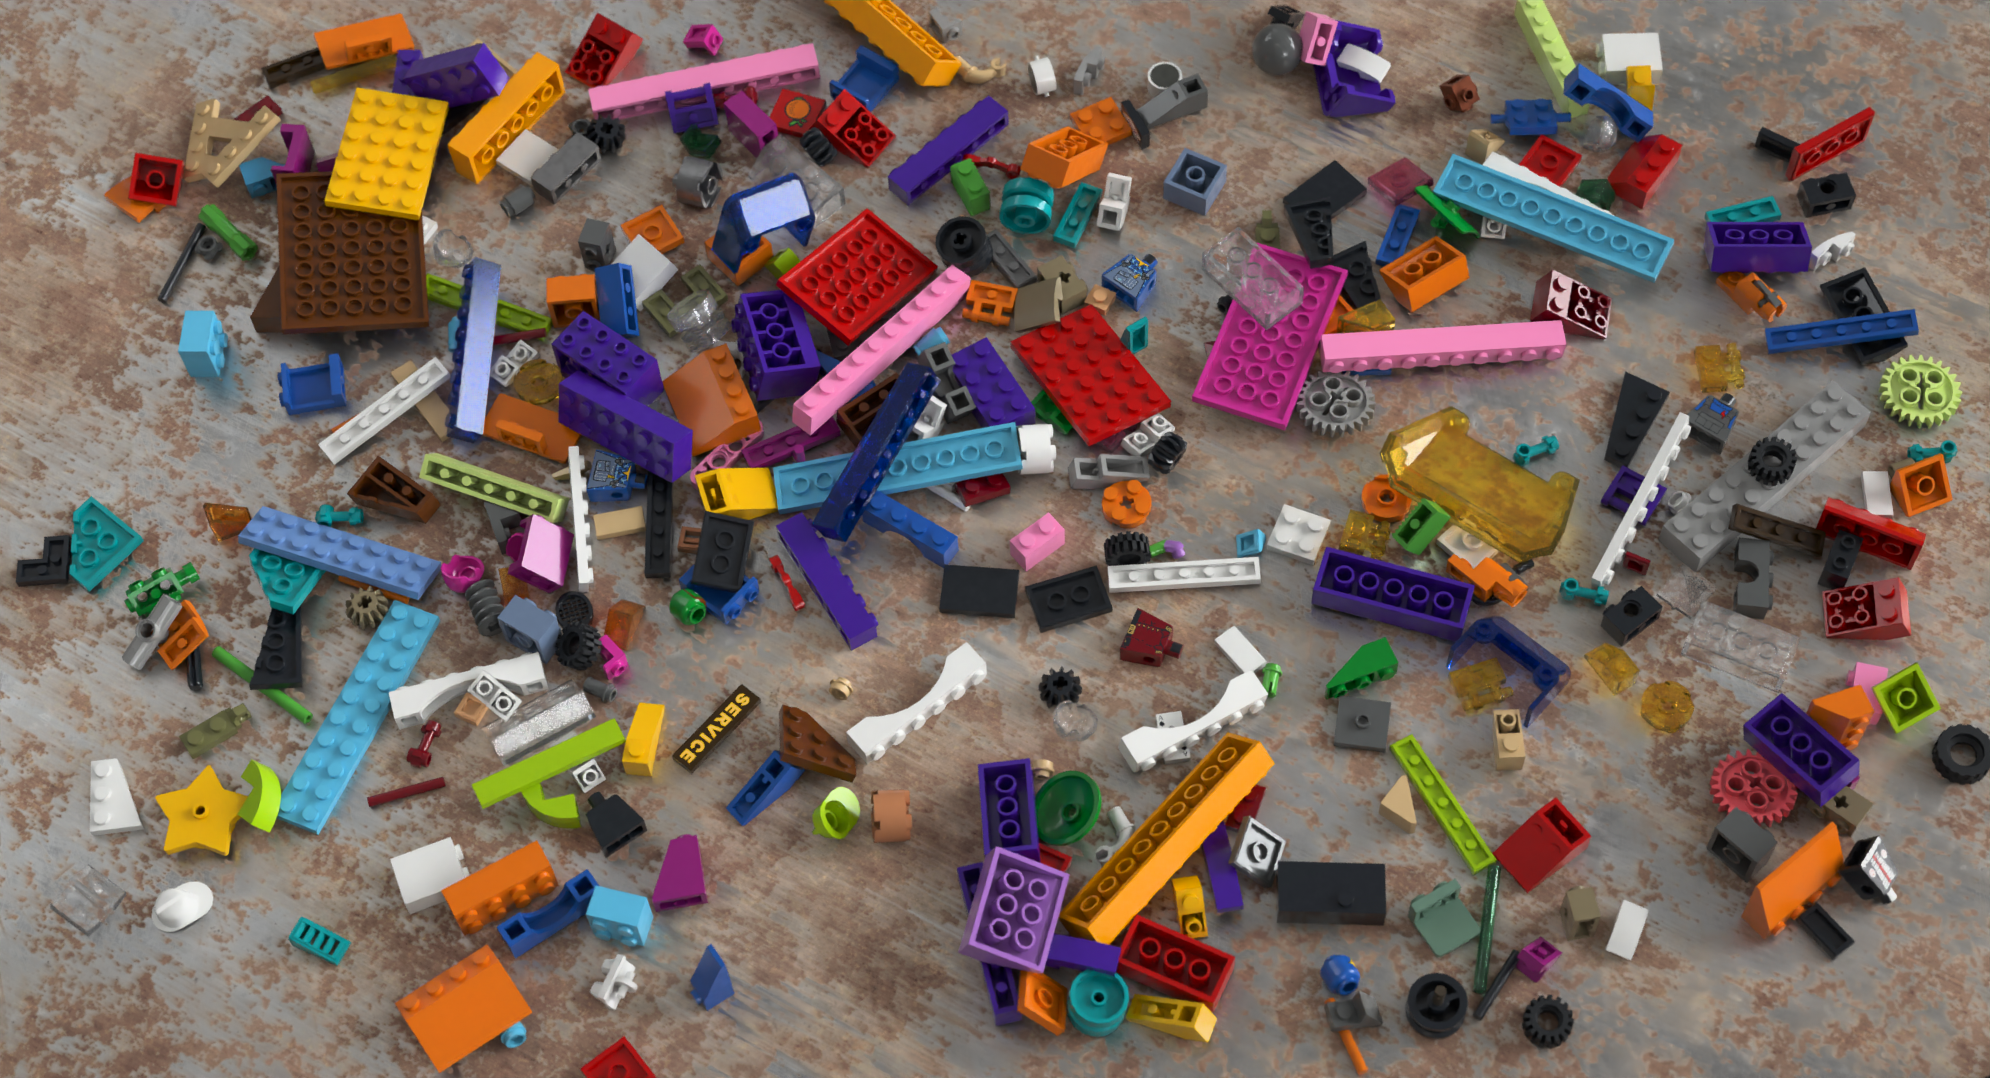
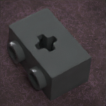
M587 218L578 239V244L585 268L595 271L597 267L611 264L616 247L610 223Z

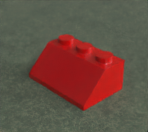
M1662 134L1644 136L1638 143L1634 141L1604 181L1601 188L1643 209L1678 162L1682 144Z

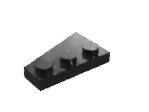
M1366 240L1335 254L1333 266L1348 270L1342 292L1360 318L1380 309L1382 301L1376 279L1373 275L1371 259L1368 256Z

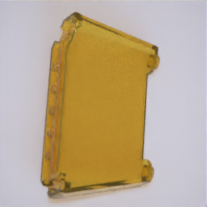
M1453 406L1389 433L1379 454L1382 463L1385 462L1389 475L1387 478L1391 488L1417 503L1421 502L1422 498L1437 503L1451 516L1448 520L1449 522L1519 563L1554 553L1565 532L1580 482L1578 478L1564 471L1555 473L1549 482L1466 435L1470 428V420L1465 413Z

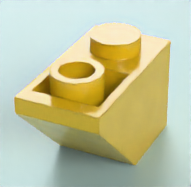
M1193 875L1171 879L1180 933L1191 938L1208 936L1203 891L1198 876Z

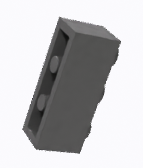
M577 132L565 142L560 150L552 154L541 168L535 170L531 176L534 191L555 205L602 160L598 145Z

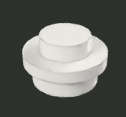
M1683 491L1673 493L1668 500L1670 511L1676 515L1693 500L1692 496Z

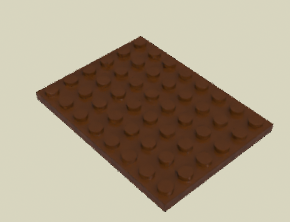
M333 171L276 174L282 335L429 327L422 211L419 220L325 206L324 200Z

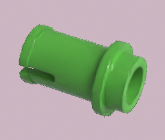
M1267 663L1262 669L1264 674L1262 685L1268 692V697L1274 698L1277 694L1278 680L1282 676L1281 666L1278 664Z

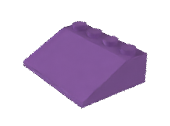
M998 846L993 848L985 857L958 953L981 962L1042 974L1070 874Z

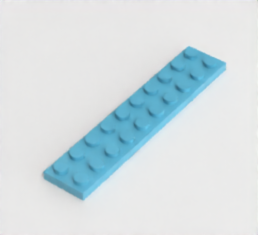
M1452 154L1433 190L1434 194L1446 202L1450 199L1459 207L1655 283L1674 245L1675 239L1455 154Z
M1012 422L773 467L778 511L781 515L869 498L875 489L888 495L1021 470L1023 466L1016 424Z
M394 599L384 620L376 630L281 794L277 819L319 835L392 707L389 692L404 686L440 623L439 616Z

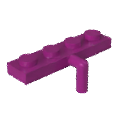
M832 416L812 435L796 426L744 448L741 452L749 468H766L792 456L796 463L806 461L804 451L841 436V432Z

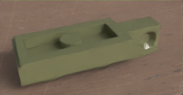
M1262 210V223H1256V243L1280 249L1278 223H1272V210Z
M244 703L232 709L222 710L180 735L179 738L192 759H195L237 734V730L242 727L241 723L252 716Z

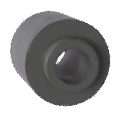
M520 184L503 195V199L499 201V204L508 217L516 216L534 204L533 198H535V194L529 186L524 187Z

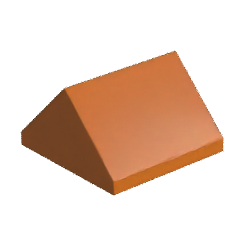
M1939 453L1895 471L1890 483V491L1907 517L1953 500L1943 454Z

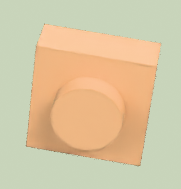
M1094 284L1084 301V307L1092 304L1100 314L1106 316L1116 299V292Z

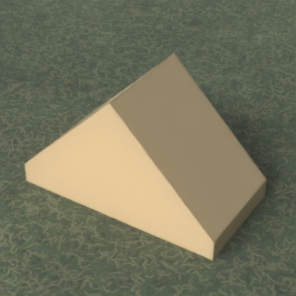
M1487 129L1471 130L1468 135L1465 154L1483 165L1492 152L1496 153L1505 140Z
M1402 775L1381 801L1378 814L1408 834L1415 833L1417 822L1407 775Z

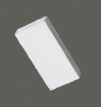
M1862 471L1861 482L1865 509L1877 516L1892 519L1894 514L1888 471Z
M1235 626L1214 640V644L1241 674L1251 669L1256 673L1267 664L1262 655Z

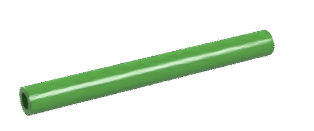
M221 646L216 647L212 652V656L250 684L254 671ZM259 690L302 723L307 724L311 721L313 714L281 690Z

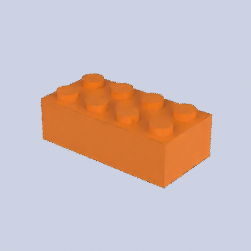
M1067 126L1028 143L1020 170L1027 172V175L1031 178L1047 181L1049 186L1060 189L1100 170L1108 144Z
M536 840L441 890L465 936L479 932L484 925L492 921L503 919L507 913L516 908L526 907L530 904L531 900L539 896H546L552 893L559 884L546 855Z

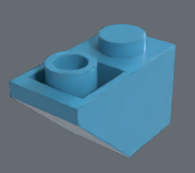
M263 157L241 163L239 167L251 199L276 191L277 185L271 173V167L285 165Z

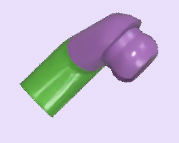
M1165 539L1149 546L1151 558L1165 552H1171L1174 559L1185 555L1184 545L1179 541Z

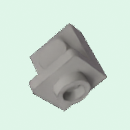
M937 8L929 11V26L942 44L953 41L963 34L960 18L949 22L946 15H942Z

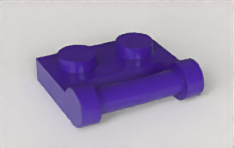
M705 83L702 87L673 93L672 91L665 92L673 133L719 124L710 83ZM706 95L707 102L675 108V101Z
M1622 466L1603 495L1600 503L1605 506L1611 505L1626 513L1630 504L1615 497V493L1617 492L1633 500L1645 477ZM1660 484L1657 485L1659 490L1654 501H1649L1646 505L1648 510L1644 520L1638 522L1644 526L1647 525L1666 494L1667 488Z

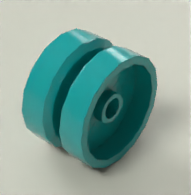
M1019 177L1008 181L1002 190V204L999 213L1000 222L1007 229L1021 234H1036L1046 230L1051 223V208L1054 201L1053 189L1047 183L1030 177Z
M1092 970L1081 972L1072 982L1067 1001V1014L1072 1025L1081 1033L1093 1037L1106 1036L1116 1031L1123 1022L1129 1001L1128 987L1123 978L1117 973L1111 976Z

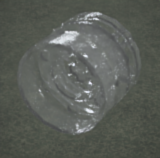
M706 289L687 296L676 304L667 315V319L675 331L683 332L680 336L681 340L686 343L687 349L693 353L706 349L716 343L732 326L729 319L725 317L723 310H716L718 304L710 291Z

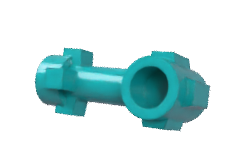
M1554 435L1550 437L1544 436L1541 438L1542 443L1531 447L1527 444H1520L1516 446L1512 459L1516 465L1526 466L1530 462V457L1543 452H1548L1551 455L1559 449L1557 438Z
M1950 440L1943 441L1941 447L1922 448L1919 444H1913L1912 447L1907 449V457L1912 458L1916 463L1923 460V458H1929L1941 453L1944 456L1945 463H1949L1956 456L1958 450L1956 444Z
M323 504L319 507V511H316L315 521L318 525L322 524L331 527L332 521H349L350 525L363 523L364 512L363 509H358V507L349 508V511L334 512V507Z
M1568 578L1562 582L1559 590L1564 600L1570 601L1575 596L1594 600V605L1596 606L1606 605L1609 596V590H1604L1605 587L1598 586L1597 590L1580 587L1578 581L1574 578Z

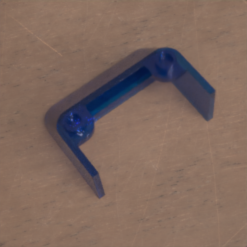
M790 173L735 193L724 202L711 250L734 274L738 273L742 256L756 251L759 247L761 236L785 227L803 247L808 246L816 217L803 180L796 173Z
M1491 616L1475 621L1450 648L1446 667L1451 669L1475 642L1481 644L1492 643L1533 674V683L1543 692L1528 707L1523 724L1526 728L1535 721L1565 688L1571 677V670L1567 664L1501 616Z

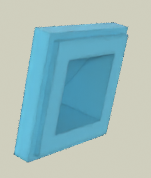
M1259 529L1236 535L1237 557L1243 558L1260 553L1266 541V535Z

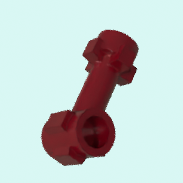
M744 87L741 91L757 105L758 95L755 92V88ZM724 92L715 94V108L725 110L724 102L733 95L725 96Z
M428 720L426 725H422L421 733L424 735L418 749L411 747L407 754V762L411 766L417 768L429 767L432 760V753L428 752L433 739L435 737L439 738L442 733L439 723Z

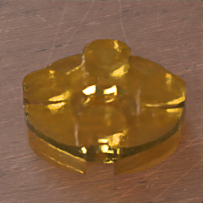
M534 359L520 367L517 376L515 374L514 387L517 395L523 401L534 405H543L559 398V383L563 381V377L559 367L554 363L552 365L544 359ZM540 378L541 381H544L539 386L533 385L536 383V379Z
M1677 682L1653 683L1643 693L1640 703V715L1652 727L1667 733H1675L1690 721L1694 711V703H1692L1690 698V692ZM1667 701L1672 703L1671 708L1673 710H1664L1660 703L1666 704Z

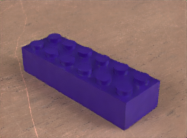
M579 370L559 383V423L671 483L691 470L693 430Z
M1326 547L1313 588L1311 604L1460 643L1475 585Z

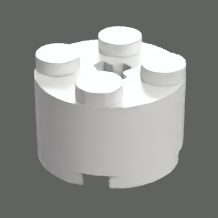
M1052 424L1016 426L1023 469L1017 470L1020 472L1019 475L1054 472L1053 460H1056V447L1051 445L1050 439L1053 438Z

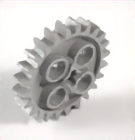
M1318 371L1317 378L1309 375V381L1305 380L1296 402V411L1299 412V419H1305V426L1312 424L1313 432L1321 429V435L1323 436L1328 431L1333 438L1335 432H1339V435L1344 437V432L1347 431L1352 436L1354 428L1361 432L1362 426H1368L1369 419H1373L1376 402H1374L1375 394H1371L1372 387H1366V380L1358 381V374L1350 377V371H1347L1344 375L1341 372L1336 374L1327 372L1324 375L1321 371Z

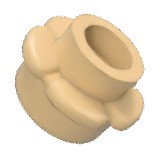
M839 677L837 680L832 679L830 681L829 693L839 700H846L853 693L851 682L846 678Z
M1043 759L1033 761L1032 771L1034 778L1048 780L1049 776L1054 775L1053 762Z

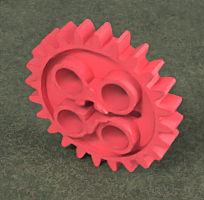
M1747 749L1744 756L1738 750L1736 751L1735 758L1728 754L1725 761L1720 760L1718 767L1714 768L1710 780V794L1714 795L1712 802L1714 804L1720 803L1719 812L1726 810L1728 815L1737 807L1751 815L1754 822L1760 827L1762 822L1771 827L1773 820L1781 823L1782 817L1787 818L1790 810L1794 808L1798 795L1796 785L1758 752L1756 755H1752L1750 749Z

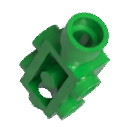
M189 562L183 565V569L176 573H173L170 567L166 570L164 567L157 569L151 574V578L145 581L137 580L128 586L129 589L125 591L128 598L124 602L131 614L136 611L138 616L144 614L145 617H148L163 594L179 601L182 598L180 594L184 593L181 586L200 580L192 563ZM168 580V587L163 588L160 586L161 582ZM142 592L147 594L144 600L138 599V595Z

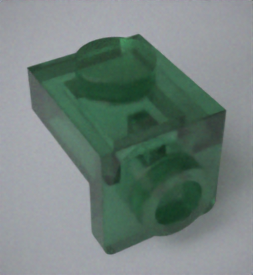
M691 124L680 137L681 143L690 156L710 158L722 143L718 135L701 133L696 124Z
M1582 179L1576 196L1587 199L1590 203H1599L1603 210L1609 211L1612 202L1615 200V190L1610 185L1608 179Z

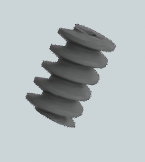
M491 579L480 580L472 584L465 593L471 613L475 618L474 621L478 626L479 634L487 637L495 636L502 632L497 617L504 610L503 605L500 604V597L497 596V589L494 588L495 584Z

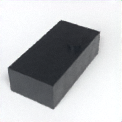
M1278 861L1276 873L1277 923L1384 926L1386 918L1385 864Z

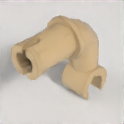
M956 56L962 62L957 72L963 77L965 82L982 84L994 77H1003L1006 73V63L1000 66V57L994 58L991 61V66L986 70H978L975 66L969 65L961 56Z

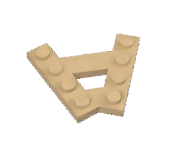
M215 98L196 103L183 179L187 183L207 178L219 188L281 119L265 105L249 122L218 118L221 103ZM214 141L229 143L218 156L211 155Z

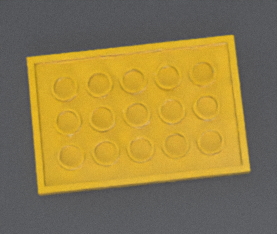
M356 87L324 200L325 206L419 220L449 108L448 101Z

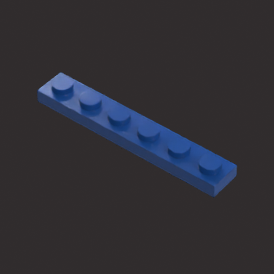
M1915 309L1766 328L1765 338L1768 354L1914 336L1918 335L1919 328Z

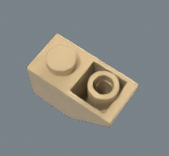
M1519 709L1493 710V752L1496 771L1522 770L1526 755Z

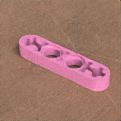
M760 420L761 431L748 435V441L744 437L741 440L735 441L742 444L740 450H730L729 446L732 443L717 446L692 470L690 479L694 489L698 490L695 475L708 472L707 467L710 471L718 468H732L743 457L742 449L758 443L763 438L764 429ZM718 458L725 460V464L721 467L713 466L712 462Z

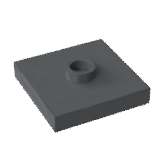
M1340 696L1333 746L1385 753L1391 702Z
M1245 816L1242 819L1228 864L1262 887L1271 888L1286 840L1251 816Z

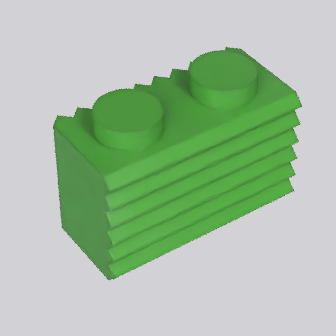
M969 158L950 167L951 182L970 216L989 210L991 207L990 190H988L986 183L982 180V176L978 173V169L974 166L972 159Z
M1422 498L1421 502H1418V506H1415V510H1411L1408 518H1405L1402 525H1399V529H1395L1392 537L1405 550L1420 555L1451 516L1437 503Z

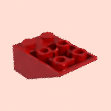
M597 12L565 73L591 88L609 85L632 61L644 39Z
M846 89L836 97L809 128H818L838 152L867 168L871 166L896 137L891 130Z
M1899 577L1822 591L1827 638L1890 640L1911 636L1907 590Z
M1555 797L1535 812L1492 854L1524 891L1529 893L1585 851L1592 836Z

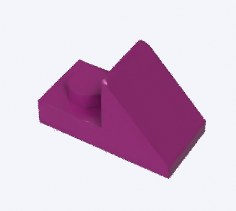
M1540 936L1521 950L1517 956L1520 960L1516 968L1533 982L1537 983L1557 961L1562 952Z

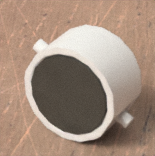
M1035 56V61L1027 63L1031 86L1036 95L1044 93L1045 97H1047L1050 91L1056 90L1054 71L1048 57L1039 59V56Z
M1159 62L1149 69L1147 88L1153 98L1175 82L1182 80V73L1179 67L1171 62Z

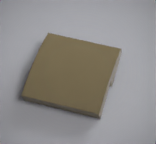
M1061 277L1051 278L1018 288L1014 311L1015 332L1023 333L1060 322L1058 302L1063 301Z

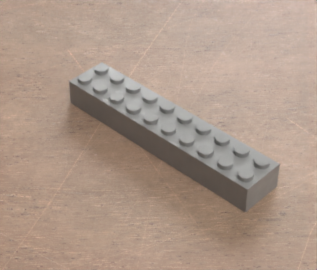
M1832 381L1768 436L1769 441H1771L1772 437H1777V442H1780L1781 438L1784 439V445L1786 446L1790 443L1792 445L1791 450L1795 449L1796 451L1795 457H1797V462L1789 480H1785L1783 484H1780L1778 481L1776 486H1772L1771 481H1769L1768 485L1763 484L1765 481L1763 479L1760 482L1756 481L1757 475L1752 477L1750 474L1751 469L1748 470L1750 451L1665 523L1658 540L1696 573L1741 534L1728 529L1734 504H1740L1766 513L1865 427L1871 411L1836 382ZM1768 455L1763 457L1764 463L1768 466L1779 467L1782 465L1781 461L1775 456Z

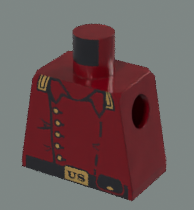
M1137 608L1120 647V660L1160 667L1165 655L1179 659L1184 645L1172 641L1173 627L1170 624Z

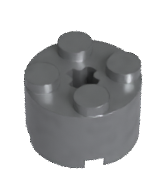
M685 156L679 173H676L672 180V186L676 188L678 202L702 208L714 206L721 191V187L717 186L718 179H723L722 168L720 164L712 161Z

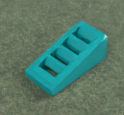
M1146 316L1127 326L1120 338L1121 342L1133 355L1148 347V318Z
M302 916L288 937L292 946L336 966L339 965L351 945L349 940ZM318 934L313 945H311L310 942L313 939L314 935ZM326 938L329 939L323 950H321L320 947ZM334 943H338V946L335 949L334 953L332 955L328 954L331 948L333 947Z

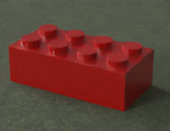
M1136 914L1120 947L1121 952L1116 973L1175 999L1203 1003L1213 1014L1234 970L1235 956Z

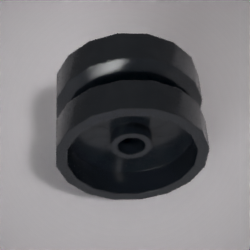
M959 216L950 219L941 226L936 234V249L947 269L954 265L966 275L972 277L984 271L992 260L993 248L991 241L980 222L971 217Z

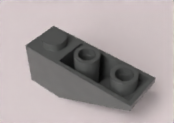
M1195 74L1175 82L1136 111L1147 129L1207 108L1208 89L1199 74Z

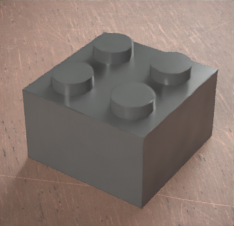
M1735 807L1715 827L1706 849L1748 883L1768 863L1778 842L1770 831L1758 826L1751 815Z

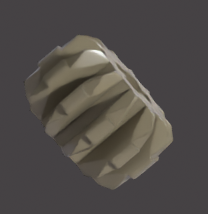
M371 586L366 591L359 587L358 594L351 592V600H347L345 604L347 607L346 615L354 626L360 625L364 630L368 625L375 629V623L377 621L382 622L384 620L383 616L389 611L387 608L388 600L384 597L382 591L379 589L374 591V588Z

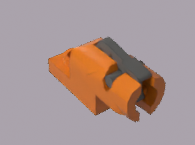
M1725 272L1716 279L1715 283L1747 315L1755 311L1761 318L1766 319L1768 322H1773V315L1775 314L1779 318L1787 308L1786 302L1777 292L1767 286L1754 272L1748 276L1741 272Z
M1455 554L1447 560L1446 572L1457 581L1475 585L1473 594L1483 602L1494 595V597L1504 601L1513 608L1523 600L1528 592L1526 591L1528 588L1527 584L1507 563L1498 564L1486 557L1473 569L1466 559H1460Z

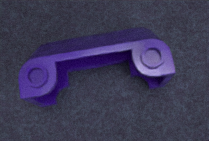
M1338 21L1325 66L1313 64L1323 114L1327 117L1336 118L1388 112L1396 103L1395 95L1391 89L1385 88L1381 91L1380 83L1360 78L1358 72L1339 67L1337 59L1347 44L1355 45L1378 55L1383 48L1380 29Z

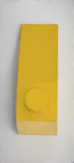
M639 702L626 738L622 758L626 774L652 776L665 709L664 705Z
M1134 994L1125 1017L1129 1021L1183 1039L1207 1043L1217 1019L1203 1003Z

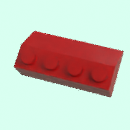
M1829 497L1816 526V529L1826 532L1827 539L1833 541L1839 529L1862 537L1864 539L1859 551L1909 570L1912 569L1926 537L1925 533L1920 532L1914 527L1901 525L1890 518L1877 516L1866 509L1856 508L1842 500Z

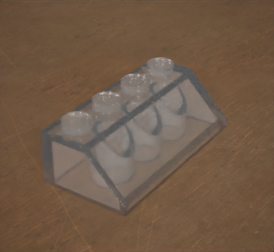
M781 134L763 147L748 174L752 181L810 231H813L846 204L844 188Z
M571 679L517 708L507 722L500 717L481 729L498 759L505 767L520 762L523 756L531 752L537 753L543 750L545 744L553 740L558 741L567 735L569 731L587 726L591 723V719L596 716L583 690Z

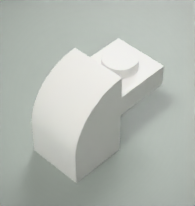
M1113 173L1107 175L1104 198L1099 206L1096 226L1120 231L1129 207L1132 177Z
M929 393L924 394L916 415L905 421L898 442L905 443L937 437L945 424L942 418L947 404Z

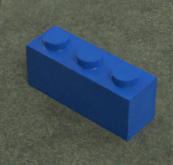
M615 263L595 268L600 322L625 339L639 336L632 266Z

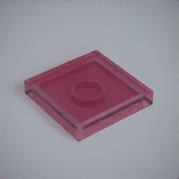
M1406 157L1367 178L1368 185L1395 207L1417 195L1414 191L1415 187L1421 185L1431 187L1434 185L1433 178Z

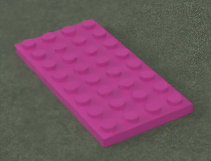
M1256 243L1192 395V401L1285 430L1318 350L1321 335H1324L1347 278L1348 270L1333 265L1310 269L1306 258Z

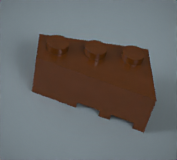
M279 267L250 316L256 333H282Z
M895 373L838 409L836 423L858 451L873 449L910 403L911 390L899 374Z
M380 456L376 457L347 492V495L357 505L425 524L441 506L440 502L431 492Z

